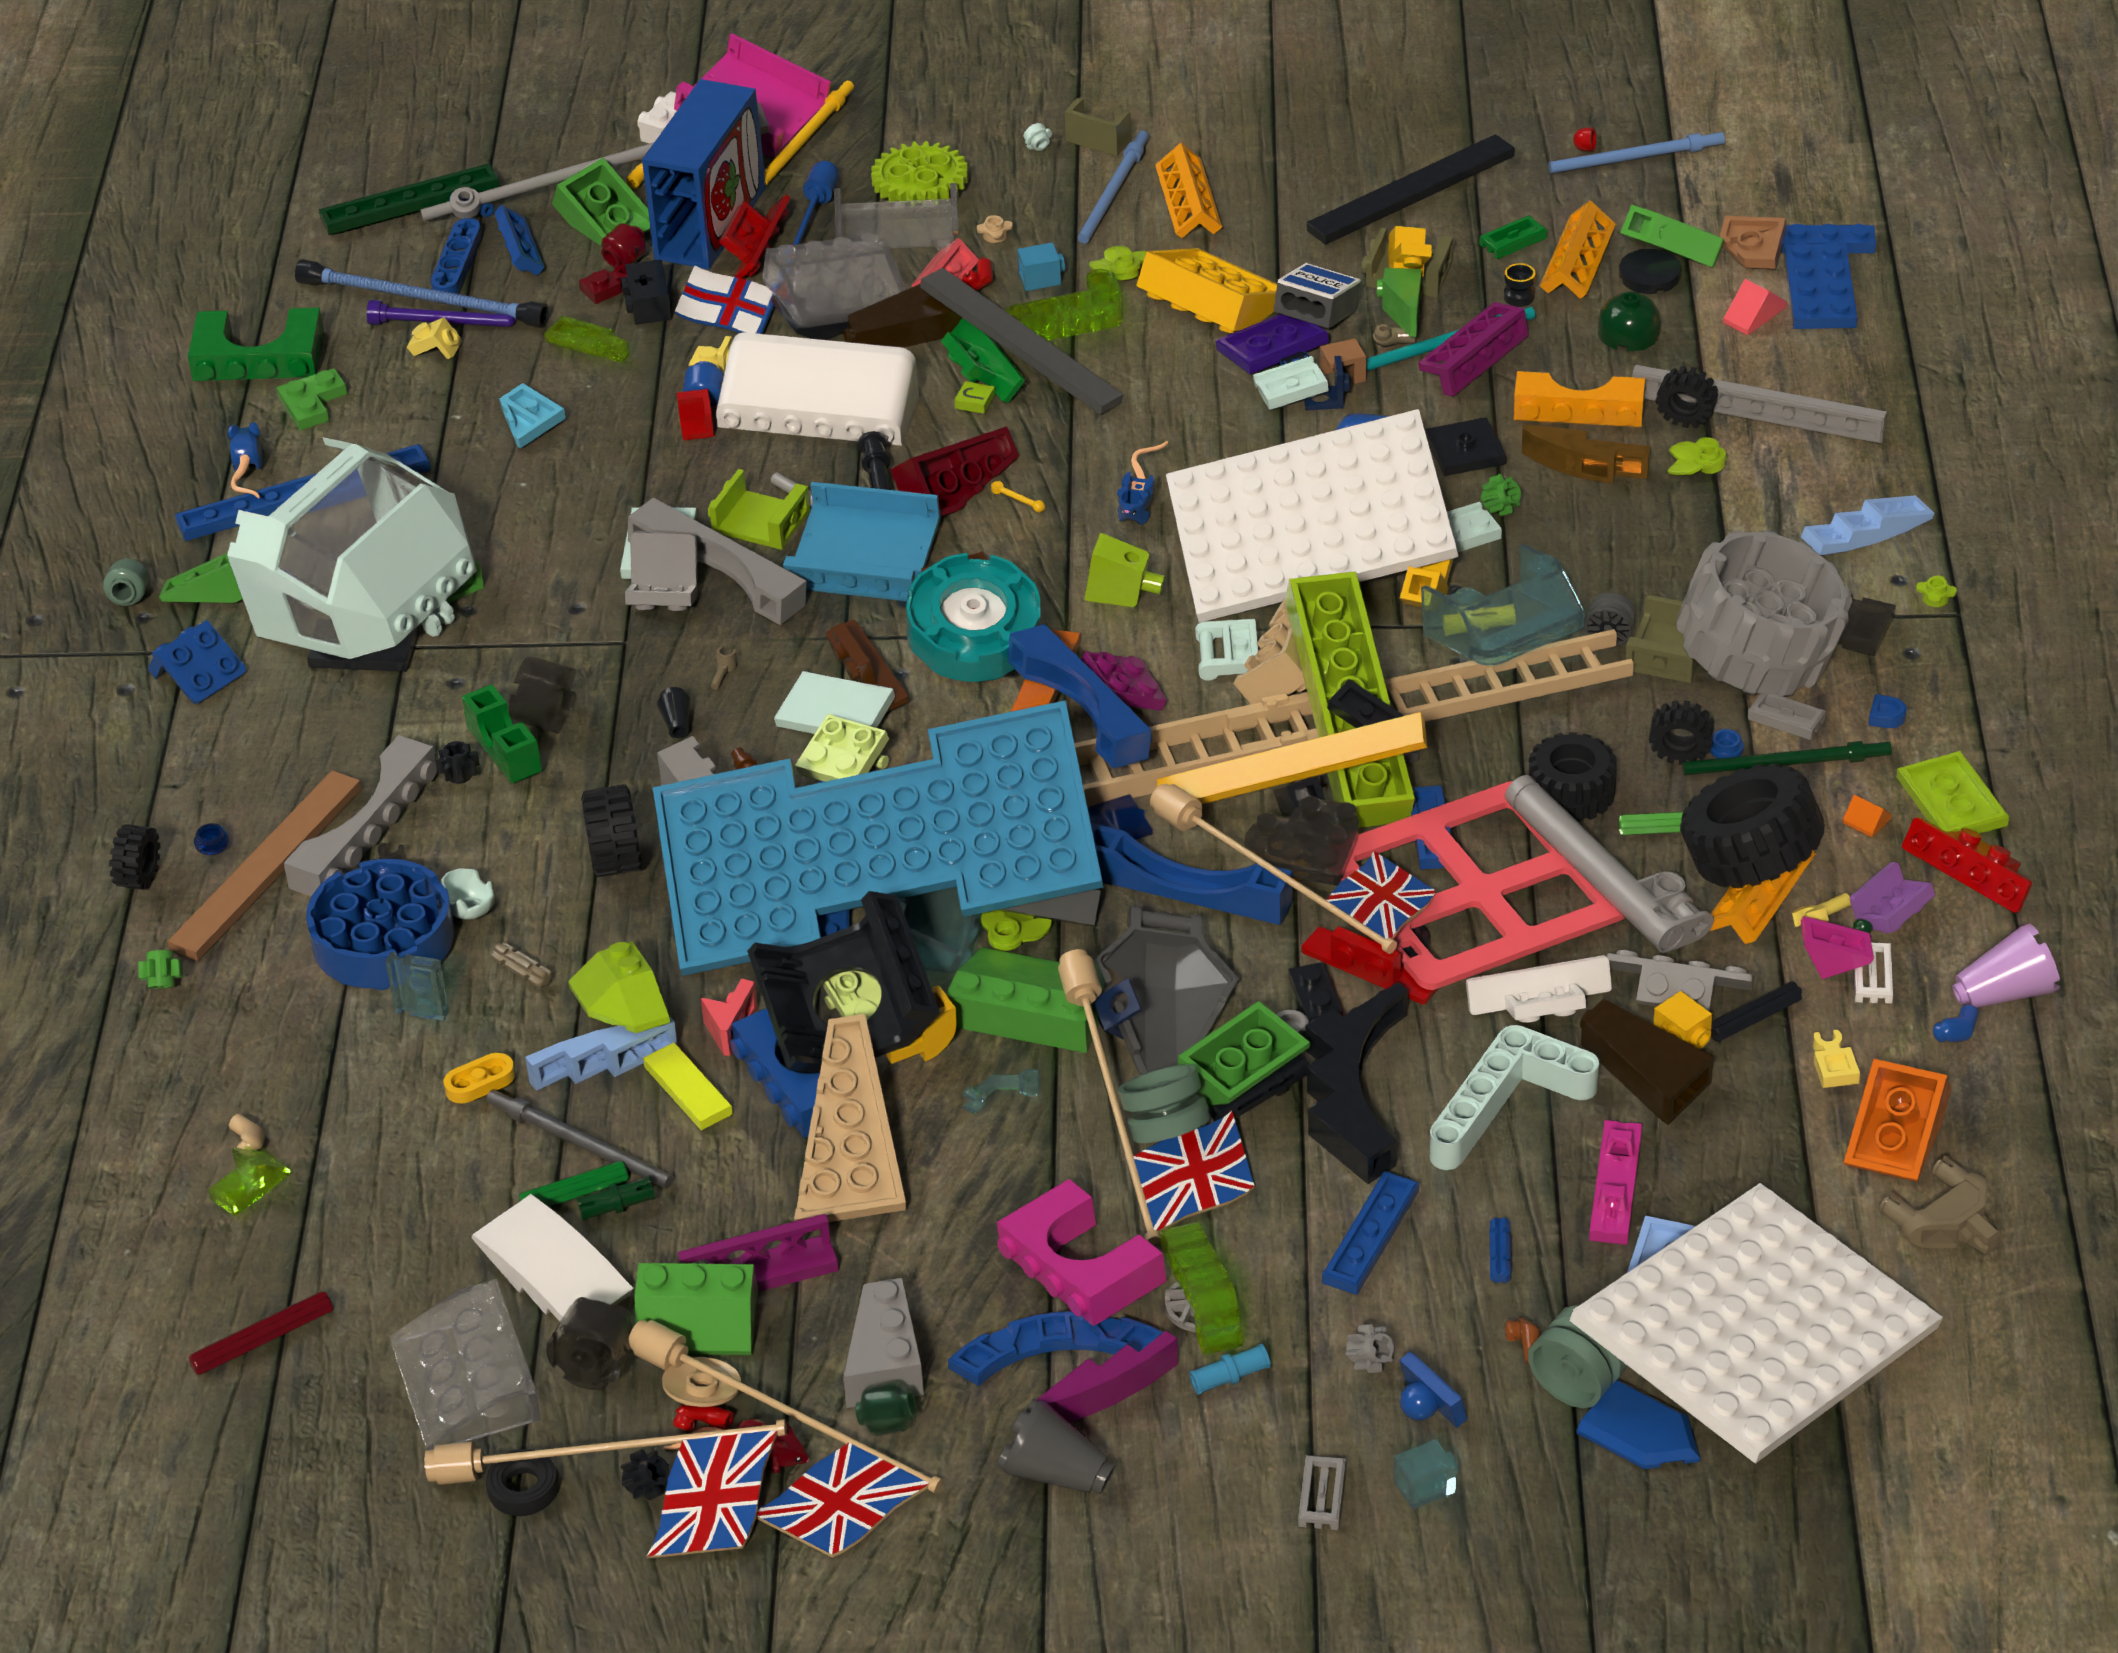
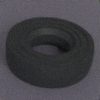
M519 1449V1450L510 1451V1452H508V1453H517V1452H526V1451H535V1450H531V1449ZM549 1457L492 1463L486 1476V1488L490 1501L499 1511L512 1516H527L545 1509L554 1500L558 1491L557 1470ZM529 1473L538 1479L536 1485L527 1491L516 1492L507 1487L509 1479L518 1474Z

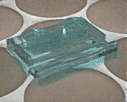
M390 952L386 960V967L395 1013L401 1014L402 1010L410 1011V1016L445 1021L449 1013L440 960L407 954L404 958L396 957L395 952Z

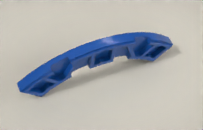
M1072 1311L1034 1315L1007 1323V1328L990 1335L984 1333L975 1338L948 1359V1369L980 1386L999 1370L1030 1356L1059 1350H1091L1114 1355L1127 1344L1140 1352L1163 1332L1150 1325L1125 1317H1121V1320L1107 1318L1093 1326L1082 1316L1074 1315Z

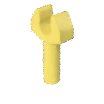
M1843 893L1818 905L1802 906L1792 912L1795 927L1801 925L1803 916L1825 922L1829 921V915L1851 906L1850 895Z

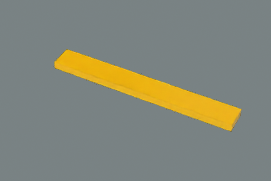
M1421 712L1363 726L1157 779V787L1161 784H1174L1198 799L1202 804L1424 749L1427 748L1425 719Z

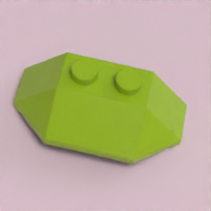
M633 941L628 943L617 942L610 945L608 949L597 952L568 981L571 991L588 1017L611 1025L625 1026L626 1030L633 1033H639L670 1023V1018L653 971Z

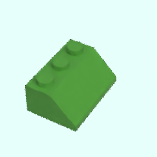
M1257 1001L1178 1056V1065L1191 1064L1196 1066L1201 1088L1195 1095L1205 1097L1208 1106L1228 1104L1308 1049L1310 1042L1264 1004Z
M638 1263L635 1288V1325L640 1320L647 1322L653 1320L685 1336L688 1354L752 1355L758 1298V1284L754 1264Z

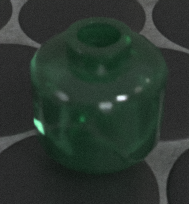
M897 1381L866 1387L862 1392L861 1402H857L855 1406L858 1423L861 1426L866 1425L868 1431L874 1436L904 1432L910 1426L911 1420H914L917 1415L913 1392L910 1388L905 1389L902 1383Z

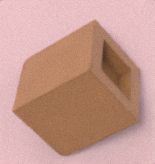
M1355 338L1320 346V370L1323 374L1333 373L1334 356H1341L1342 368L1348 372L1353 383L1357 384L1366 381V355Z

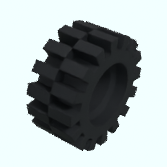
M1681 366L1679 371L1674 368L1664 376L1655 400L1656 404H1659L1657 408L1659 413L1665 411L1663 416L1665 420L1671 417L1673 418V425L1677 426L1678 422H1683L1682 427L1688 428L1691 423L1694 428L1698 427L1700 422L1704 424L1710 418L1718 399L1717 386H1712L1714 380L1711 377L1707 380L1705 379L1706 372L1701 371L1699 375L1696 373L1697 368L1691 367L1690 371H1687L1686 366ZM1676 392H1687L1693 395L1698 402L1684 401Z
M1678 700L1672 701L1671 707L1667 703L1663 704L1661 710L1657 708L1654 716H1652L1649 744L1651 743L1652 751H1658L1657 757L1660 759L1667 756V762L1673 764L1674 759L1679 760V765H1682V762L1686 760L1695 761L1697 757L1703 760L1706 757V753L1709 754L1711 750L1714 732L1713 718H1709L1710 713L1707 710L1701 712V705L1697 703L1694 707H1690V701L1684 700V705H1679ZM1674 729H1684L1691 732L1694 735L1682 737L1677 736L1671 733L1670 731Z
M124 824L121 826V829H118L117 837L113 839L114 848H111L110 854H113L112 859L109 860V866H112L110 877H113V884H116L118 887L146 890V888L151 886V881L155 879L154 871H158L157 860H160L158 850L161 848L160 842H157L159 834L156 833L157 830L155 828Z

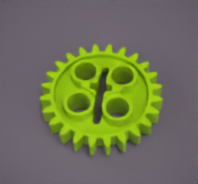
M914 141L911 147L901 144V149L899 150L891 147L890 154L881 153V159H875V165L871 166V180L874 192L880 193L881 199L888 198L890 204L899 201L900 207L910 203L911 208H914L917 203H921L926 208L928 202L938 205L939 199L948 202L949 195L958 196V190H964V183H968V167L965 157L959 156L958 150L951 151L949 145L940 148L939 142L929 146L928 141H925L923 145L918 146Z

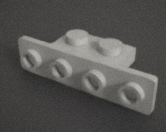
M1617 950L1616 954L1607 953L1610 969L1641 974L1636 998L1637 1004L1657 1007L1679 991H1682L1710 1012L1714 985L1744 990L1753 989V975L1747 974V970L1740 967L1727 966L1725 970L1712 969L1710 964L1701 961H1689V964L1686 965L1674 963V959L1661 955H1655L1652 959L1639 958L1637 953L1628 950Z

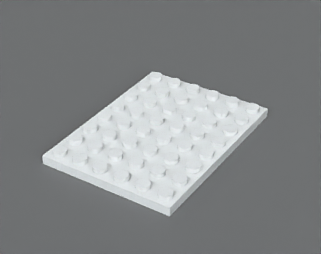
M1419 409L1166 474L1199 623L1282 602L1286 597L1289 579L1356 571L1358 581L1362 582L1405 571L1408 569V566L1417 568L1458 557Z
M1759 1183L1573 1309L1569 1321L1756 1464L1938 1329L1943 1317L1897 1284L1893 1279L1879 1271L1863 1257L1845 1246L1833 1235L1815 1224L1803 1213L1785 1202L1773 1191Z

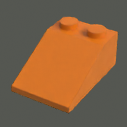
M1873 1059L1843 1162L1844 1165L1919 1182L1942 1125L1949 1101L1951 1087L1948 1076Z

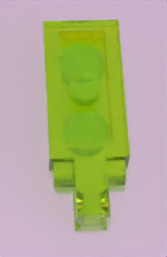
M561 316L544 333L546 342L588 355L599 356L600 358L607 356L610 360L623 362L629 356L627 340L615 336L612 329L566 316Z

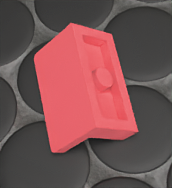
M957 238L933 257L911 286L914 287L920 284L922 278L941 268L946 269L962 281L964 273L968 275L969 270L973 269L979 259L960 238Z

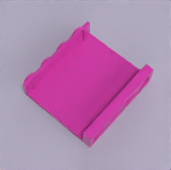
M733 33L729 35L727 53L701 78L756 89L757 103L760 102L769 124V132L760 135L762 153L773 159L780 154L825 104V98L829 95L831 81ZM682 81L677 86L674 110L677 111L695 85L692 86Z

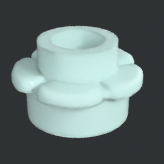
M1041 123L1031 125L1023 135L1027 148L1037 151L1045 149L1050 143L1049 138L1052 136V132Z

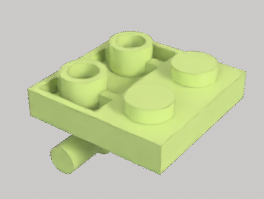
M827 714L795 764V768L800 775L824 782L868 773L872 766L885 769L888 766L889 758L880 753L888 742L889 737L885 730Z
M845 971L830 977L822 984L828 996L824 997L826 1005L830 1010L837 1008L842 1017L865 1014L867 1020L875 1013L880 1004V985L873 977L866 973Z

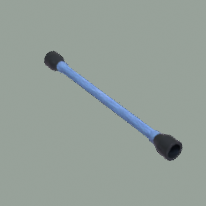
M305 259L299 260L295 268L296 282L312 286L322 283H335L491 313L511 315L528 326L544 328L549 317V307L544 303L530 301L521 304H509L423 287L420 288L391 281L335 272L333 269L326 268L316 261Z

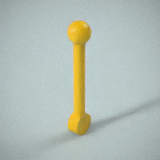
M995 481L991 484V491L994 494L1003 493L1033 507V510L1038 513L1043 512L1045 509V503L1042 500L1034 501L1009 490L1000 481Z

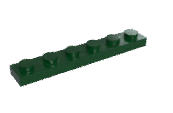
M488 163L318 210L320 220L328 235L343 233L352 228L372 225L389 218H398L404 214L448 202L451 194L458 188L469 187L478 193L499 187V180Z

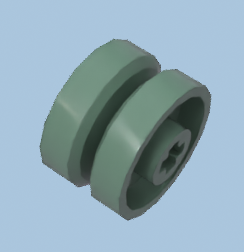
M1180 1064L1160 1068L1134 1077L1118 1088L1123 1110L1134 1113L1128 1119L1129 1130L1134 1142L1152 1143L1174 1138L1201 1127L1211 1119L1206 1098L1195 1095L1201 1088L1196 1066Z
M1574 1305L1564 1308L1549 1325L1548 1329L1529 1348L1528 1363L1535 1378L1553 1397L1569 1406L1584 1409L1595 1406L1611 1387V1384H1614L1626 1370L1628 1365L1569 1321L1573 1309L1578 1307Z

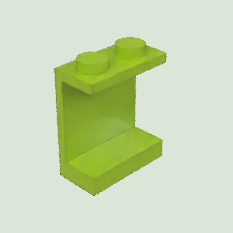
M738 469L733 477L726 481L723 490L717 498L710 502L708 517L711 518L712 530L725 536L782 550L810 512L808 486L796 483L783 500L747 491L744 470Z

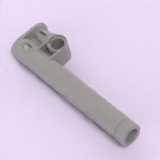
M1520 776L1509 785L1505 793L1507 803L1517 810L1659 952L1666 953L1700 940L1709 932L1714 923V917L1710 912L1700 911L1693 905V899L1684 891L1686 885L1681 876L1665 871L1637 880L1531 776Z

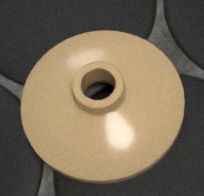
M693 1357L741 1382L738 1371L730 1364L714 1358ZM684 1362L678 1368L671 1365L665 1370L662 1377V1386L666 1394L675 1401L690 1406L710 1407L720 1405L733 1399L739 1392L738 1389Z

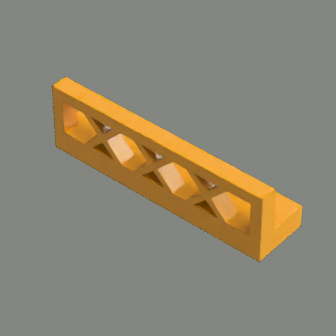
M1179 143L1155 165L1175 233L1182 239L1198 224H1201L1214 235L1222 228V224L1202 160L1183 143ZM1174 163L1171 171H1167L1166 169ZM1180 178L1177 187L1173 188L1177 179ZM1182 196H1185L1182 205L1178 206ZM1192 213V216L1185 221L1187 214Z
M1591 200L1569 216L1540 283V287L1548 294L1563 283L1578 298L1581 299L1587 295L1616 225ZM1595 220L1604 227V230H1598ZM1587 237L1592 238L1595 248H1591ZM1580 255H1584L1587 265H1583ZM1571 272L1577 273L1580 283L1570 275Z
M1812 850L1811 856L1805 862L1801 861L1798 863L1796 869L1791 872L1786 871L1780 874L1779 878L1772 881L1768 879L1762 881L1760 885L1751 886L1748 884L1744 885L1743 888H1733L1730 886L1711 913L1714 917V923L1709 931L1731 925L1744 944L1756 941L1816 853Z

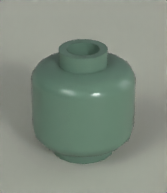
M129 558L120 559L113 563L103 580V589L107 598L111 602L125 607L138 603L149 586L147 569L142 563Z

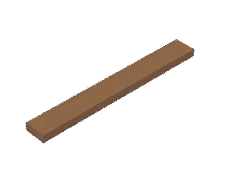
M332 770L167 941L169 950L199 961L285 870L284 862L303 841L317 837L361 791L360 780Z

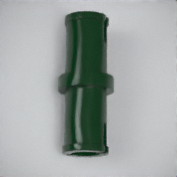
M649 1176L621 1186H616L614 1183L608 1185V1190L576 1198L583 1221L615 1211L616 1214L622 1213L625 1207L656 1199Z

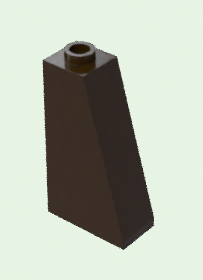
M920 284L847 315L848 328L843 329L844 340L849 343L905 348L943 339L947 332L951 333L962 317L921 289Z
M1604 998L1593 1009L1590 1008L1583 1014L1580 1021V1028H1582L1581 1045L1587 1051L1595 1054L1599 1062L1667 1125L1679 1116L1712 1083L1713 1056Z

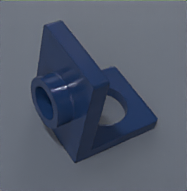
M1334 356V386H1328L1329 391L1320 393L1328 396L1329 399L1324 402H1316L1311 399L1312 397L1305 398L1306 411L1344 408L1343 392H1349L1348 372L1343 373L1341 356Z
M1129 979L1123 980L1104 992L1093 1002L1099 1015L1098 1021L1102 1029L1107 1034H1113L1123 1039L1118 1025L1143 1010L1133 984ZM1120 993H1126L1129 998L1128 1007L1121 1013H1115L1112 1007L1114 998Z

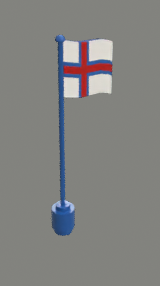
M820 161L810 169L803 186V193L810 203L774 289L750 280L716 274L694 266L675 309V314L695 323L729 329L737 333L763 334L774 307L771 298L772 296L779 295L815 205L829 202L839 180L837 167L829 161Z

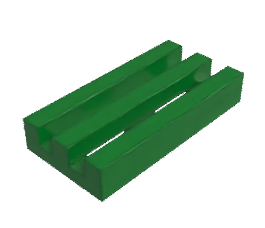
M1528 215L1481 235L1479 245L1482 247L1487 246V251L1489 253L1494 252V257L1500 259L1547 239V229Z

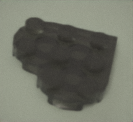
M1314 796L1305 797L1301 800V806L1297 807L1290 817L1276 816L1272 813L1259 815L1257 823L1253 824L1245 834L1244 846L1274 867L1291 870L1292 878L1338 886L1342 881L1358 841L1359 820L1356 816V807L1347 802L1340 803L1334 800H1320Z

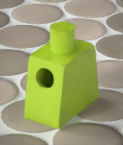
M1100 533L1092 553L1084 600L1135 607L1139 602L1142 591L1161 594L1165 576L1147 571L1150 557L1147 551Z

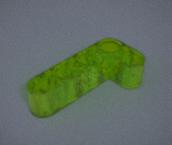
M1096 269L1089 272L1086 276V291L1014 304L1006 308L1005 312L1048 341L1119 326L1123 322L1122 292L1112 272L1105 269Z
M1199 1222L1161 1230L1160 1241L1163 1254L1193 1311L1196 1336L1202 1354L1205 1356L1242 1347L1243 1339L1239 1306L1234 1286Z

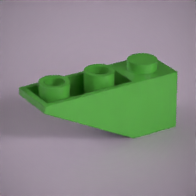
M1632 204L1620 232L1633 242L1654 249L1664 250L1672 255L1714 268L1725 240L1683 222Z

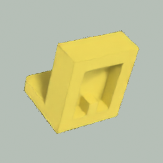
M725 336L720 348L698 346L689 363V367L700 361H708L714 363L724 374L733 338Z

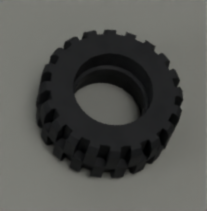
M1762 764L1753 765L1750 769L1745 770L1742 768L1734 771V774L1727 777L1724 775L1716 779L1714 784L1705 786L1701 789L1698 796H1694L1689 801L1688 807L1684 809L1680 823L1681 834L1698 873L1712 884L1714 883L1725 888L1728 885L1733 888H1743L1744 885L1748 884L1756 886L1760 885L1762 881L1777 879L1780 877V874L1786 871L1791 872L1797 868L1798 863L1801 861L1805 862L1811 856L1812 850L1818 848L1825 828L1824 818L1807 778L1794 768L1786 765L1783 767L1779 764H1770L1769 766H1763Z

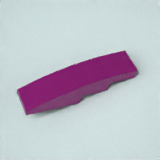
M1165 1331L1140 1352L1127 1344L1101 1366L1088 1358L1036 1401L1041 1400L1047 1403L1069 1423L1113 1406L1149 1386L1178 1365L1177 1338L1168 1331Z

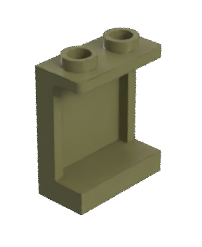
M1381 228L1377 238H1372L1369 256L1365 255L1363 258L1361 271L1362 274H1366V287L1377 288V279H1383L1384 269L1389 268L1387 228ZM1441 235L1436 248L1432 249L1431 258L1424 264L1421 295L1438 298L1453 262V237Z
M1647 595L1644 615L1635 637L1630 636L1626 644L1625 660L1632 659L1634 662L1633 672L1688 683L1692 682L1699 663L1687 655L1683 648L1685 641L1683 634L1677 630L1676 625L1677 615L1683 601Z

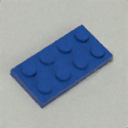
M1846 243L1784 244L1783 255L1793 329L1857 328V312Z

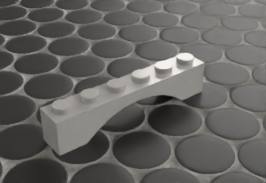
M652 498L628 516V542H630L631 535L636 531L693 533L697 539V561L712 566L733 578L749 596L754 611L773 622L782 625L805 607L806 580L663 502Z
M398 735L380 755V781L368 803L353 818L338 828L321 836L303 841L284 862L289 889L312 896L315 890L336 872L340 871L343 875L350 872L353 867H356L372 845L379 841L380 836L391 824L397 821L402 811L409 803L416 799L423 787L435 777L437 766L433 746Z

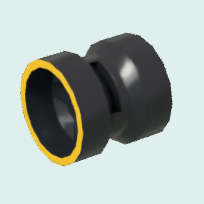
M1518 263L1506 268L1504 276L1505 283L1507 284L1504 288V300L1506 303L1516 307H1524L1533 303L1535 299V288L1533 285L1536 273L1532 266Z

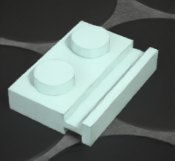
M1312 356L1253 375L1254 385L1258 387L1259 394L1269 410L1284 407L1287 404L1329 391L1328 382L1317 363H1314Z
M1481 502L1447 512L1457 552L1501 539L1502 528L1487 510L1482 509Z

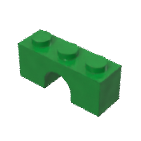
M493 684L462 696L467 728L511 784L542 771L537 740L523 722L513 725L507 702Z

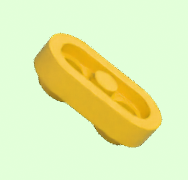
M491 1053L449 1071L443 1080L447 1098L455 1103H468L487 1095L493 1089L497 1091L508 1086L515 1078L513 1060L504 1053Z

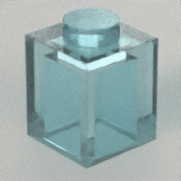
M1437 1439L1394 1456L1393 1482L1412 1509L1455 1493V1478L1459 1472L1458 1464L1450 1451L1445 1452Z

